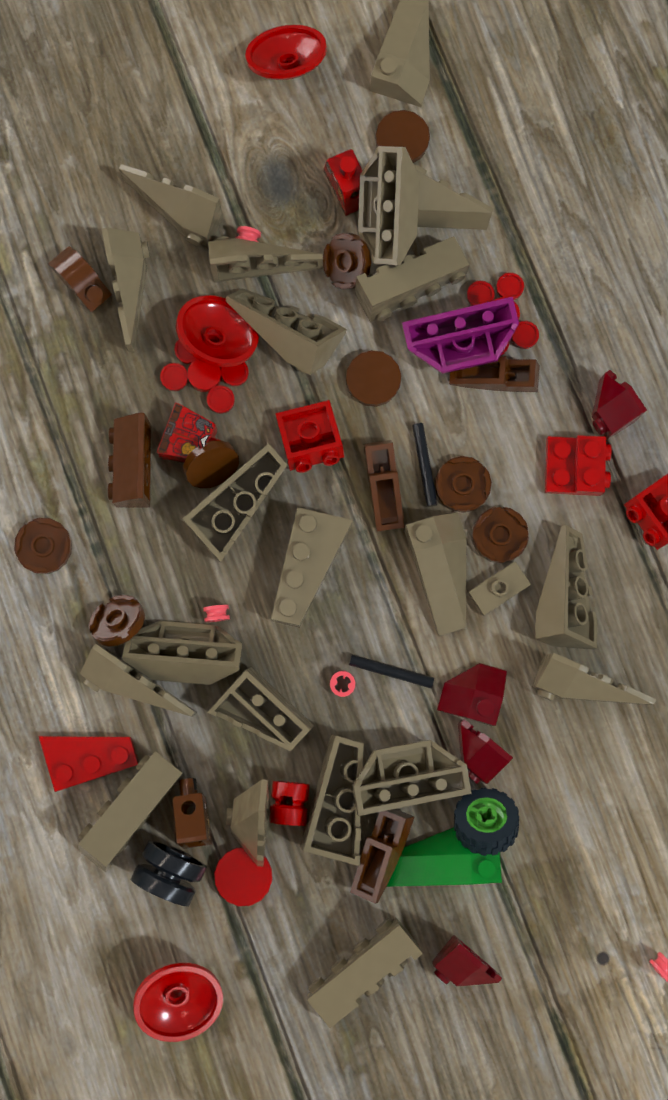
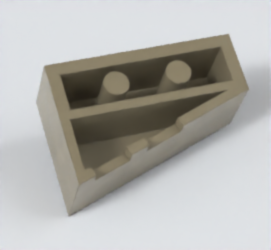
M252 667L246 669L207 712L227 720L239 728L242 727L253 732L257 736L289 751H292L315 726Z

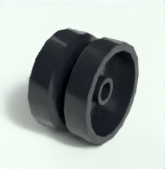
M149 840L142 856L151 865L138 864L130 880L138 887L159 898L189 907L196 890L187 881L200 882L207 866L180 849Z

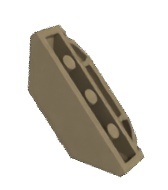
M378 146L375 154L360 174L358 234L366 242L374 264L401 265L417 236L420 177L406 147Z
M159 621L143 627L134 637L125 642L122 660L152 680L211 685L239 671L242 643L235 640L217 625Z
M432 740L373 750L353 784L358 816L472 794L467 764L457 759Z

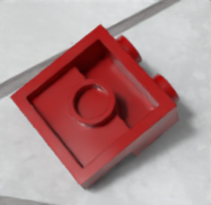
M330 400L275 413L290 471L296 470L303 473L309 471L312 465L323 463L326 466H331L338 463L340 458H344L343 444Z
M578 435L576 438L548 436L546 438L545 493L601 496L605 493V488L609 489L611 484V473L606 472L605 469L606 461H610L612 452L611 444H606V437Z
M666 474L624 504L627 508L626 515L628 519L640 526L644 532V541L648 545L654 546L656 550L668 544V474Z

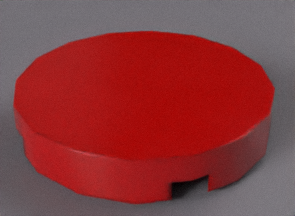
M236 847L226 852L219 860L215 870V885L219 894L228 903L237 906H251L261 901L269 892L273 880L272 867L267 857L264 855L263 867L257 866L242 847Z

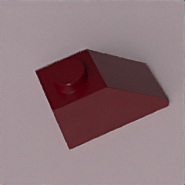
M611 370L605 372L599 380L592 412L594 420L592 424L599 435H604L606 440L635 423L647 411L632 386L627 382L621 384L615 381L617 376Z
M479 663L446 681L443 685L437 710L489 726H496L504 697L507 671Z
M461 719L458 723L461 761L467 764L468 775L473 782L478 784L481 780L483 783L488 784L513 757L487 735L480 731L476 732L473 729L474 726L468 721Z
M455 935L451 937L432 961L433 966L436 968L434 974L445 984L451 981L456 986L499 983L502 980V977L495 969Z

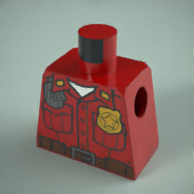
M352 149L327 159L324 167V173L345 216L359 210L360 174L363 170ZM353 192L358 193L357 196L350 197Z
M175 402L157 454L162 459L185 462L186 457L198 446L201 449L207 446V442L222 440L215 438L217 433L216 424Z

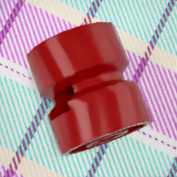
M273 781L271 797L275 800V804L270 806L269 823L306 826L308 809L304 807V803L309 799L310 784ZM288 797H292L293 804H286Z

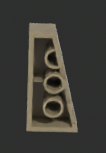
M454 236L424 248L420 252L421 256L417 258L411 254L405 256L401 265H395L393 268L383 265L378 267L376 273L369 278L365 273L356 277L355 295L370 323L375 320L379 322L386 320L393 314L392 311L400 307L407 309L417 303L418 298L427 295V297L433 296L441 291L442 286L450 282L452 285L457 284L466 277L465 274H467L470 264Z
M269 443L183 518L187 526L219 562L223 560L288 465Z
M297 507L271 616L272 622L300 628L353 525V520Z
M333 734L330 735L299 846L303 851L360 866L361 816L357 815L353 784L363 769L364 743Z
M156 751L151 757L146 754L136 766L138 773L132 780L127 777L117 789V792L120 793L113 803L108 800L97 813L100 818L95 825L92 826L89 823L78 836L81 840L78 844L79 851L105 873L112 866L110 862L116 855L118 856L124 851L133 838L132 835L143 827L151 816L153 809L156 810L183 774Z
M389 918L383 921L375 929L377 934L372 939L364 938L353 948L355 953L349 959L341 958L331 967L333 973L324 980L322 977H319L308 987L310 993L307 994V1001L329 1028L333 1027L359 1006L362 1002L360 997L363 994L368 997L379 990L385 982L383 978L386 975L395 977L404 969L403 966L407 963V958L412 956L416 960L423 954L419 944L397 918L392 921Z

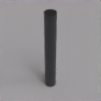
M416 423L412 427L426 507L437 506V499L423 423Z
M353 654L349 663L353 667L431 689L434 682V677Z

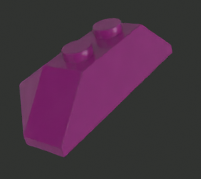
M513 297L405 321L402 322L408 351L443 374L498 361L519 326Z

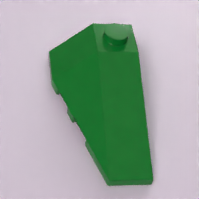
M453 827L405 846L386 887L502 883L500 852L498 855L493 856L492 854L483 856L479 853L470 852L468 848L465 849L462 846L460 840L458 841Z

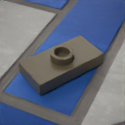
M515 561L470 590L468 594L484 616L529 587L531 583Z

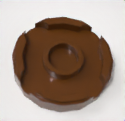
M407 110L393 111L386 115L378 124L375 137L376 146L406 147L414 163L422 158L428 148L430 140L429 127L424 119L415 112Z
M353 233L337 234L331 238L333 240L324 249V272L326 277H330L335 287L343 290L353 289L356 287L357 276L365 273L368 277L370 273V250L366 242L359 235Z
M373 350L363 352L355 357L347 368L346 385L352 397L365 406L377 407L387 404L395 397L400 388L401 372L399 365L391 356L384 352Z
M210 441L206 443L207 446L201 449L198 446L192 450L183 464V471L187 481L192 486L201 489L221 485L236 472L239 465V456L230 443Z
M460 456L450 459L441 467L436 476L435 489L437 497L444 506L452 511L466 513L474 511L484 504L490 494L492 482L489 471L478 460L472 457Z
M495 507L485 511L477 519L472 532L474 547L479 554L490 562L496 563L509 562L521 555L528 544L529 538L526 521L518 512L507 507Z
M36 518L20 528L15 537L14 551L24 568L36 574H50L58 571L67 563L72 553V540L69 532L61 523L51 518Z
M114 596L109 599L110 602L105 606L103 603L99 605L91 615L88 625L89 631L100 645L107 647L118 646L129 641L139 632L144 623L145 612L142 605L133 596Z

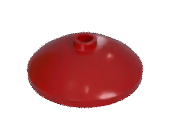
M285 25L267 30L254 38L246 49L245 57L248 67L255 74L270 80H289L301 77L314 70L324 59L327 45L323 34L312 27Z
M206 295L193 298L182 306L176 319V332L184 348L198 360L213 366L232 367L240 365L253 355L258 344V333L223 297Z
M193 963L170 964L154 971L140 984L133 1001L134 1017L141 1030L154 1039L165 1042L188 1040L206 1031L216 1021L223 1005V992L216 976L205 967Z

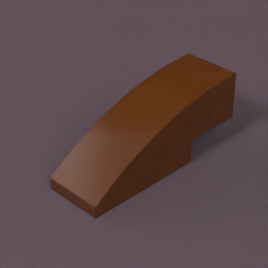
M500 356L496 362L450 372L449 384L452 386L493 391L538 392L540 365L536 359L508 360L506 356Z
M388 440L363 444L376 531L405 528L393 442Z
M397 809L379 812L372 836L366 838L360 858V866L357 867L350 893L374 904L378 903L402 854L415 818L414 816Z

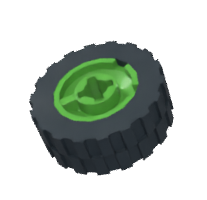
M494 788L471 790L472 794L463 795L462 799L457 802L454 811V831L465 849L468 848L472 853H479L483 856L492 854V856L498 855L499 852L508 850V847L515 843V838H517L519 831V810L515 806V801L512 798L510 799L506 793L499 792L498 789Z

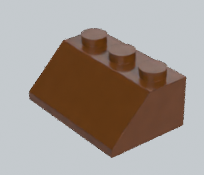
M135 413L114 419V427L109 428V443L113 444V455H109L108 467L109 472H113V483L108 484V499L112 500L116 508H150L151 424L145 413Z

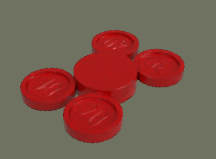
M515 273L503 274L496 284V290L500 298L493 300L495 296L493 287L486 281H476L468 288L467 300L471 306L513 297V300H516L523 293L524 282ZM514 302L515 308H516V312H517V317H518V320H519L520 310H519L518 305ZM520 321L519 326L511 337L512 342L521 349L533 347L539 339L537 326L530 321ZM509 342L505 347L504 351L502 352L501 356L505 354L508 350Z
M178 340L174 347L175 355L182 363L190 364L188 372L179 363L167 364L160 373L162 385L170 391H179L186 386L189 379L194 389L200 392H208L207 404L213 412L218 414L229 412L234 406L235 397L230 388L219 385L221 378L230 386L244 384L249 376L247 364L244 362L237 366L221 367L220 370L218 366L204 363L195 358Z

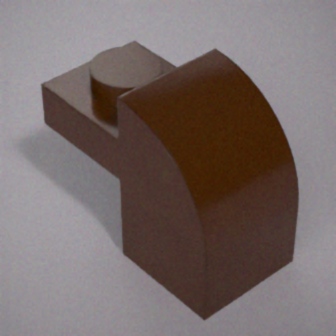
M70 246L48 263L63 283L75 293L90 312H93L112 295L93 268Z

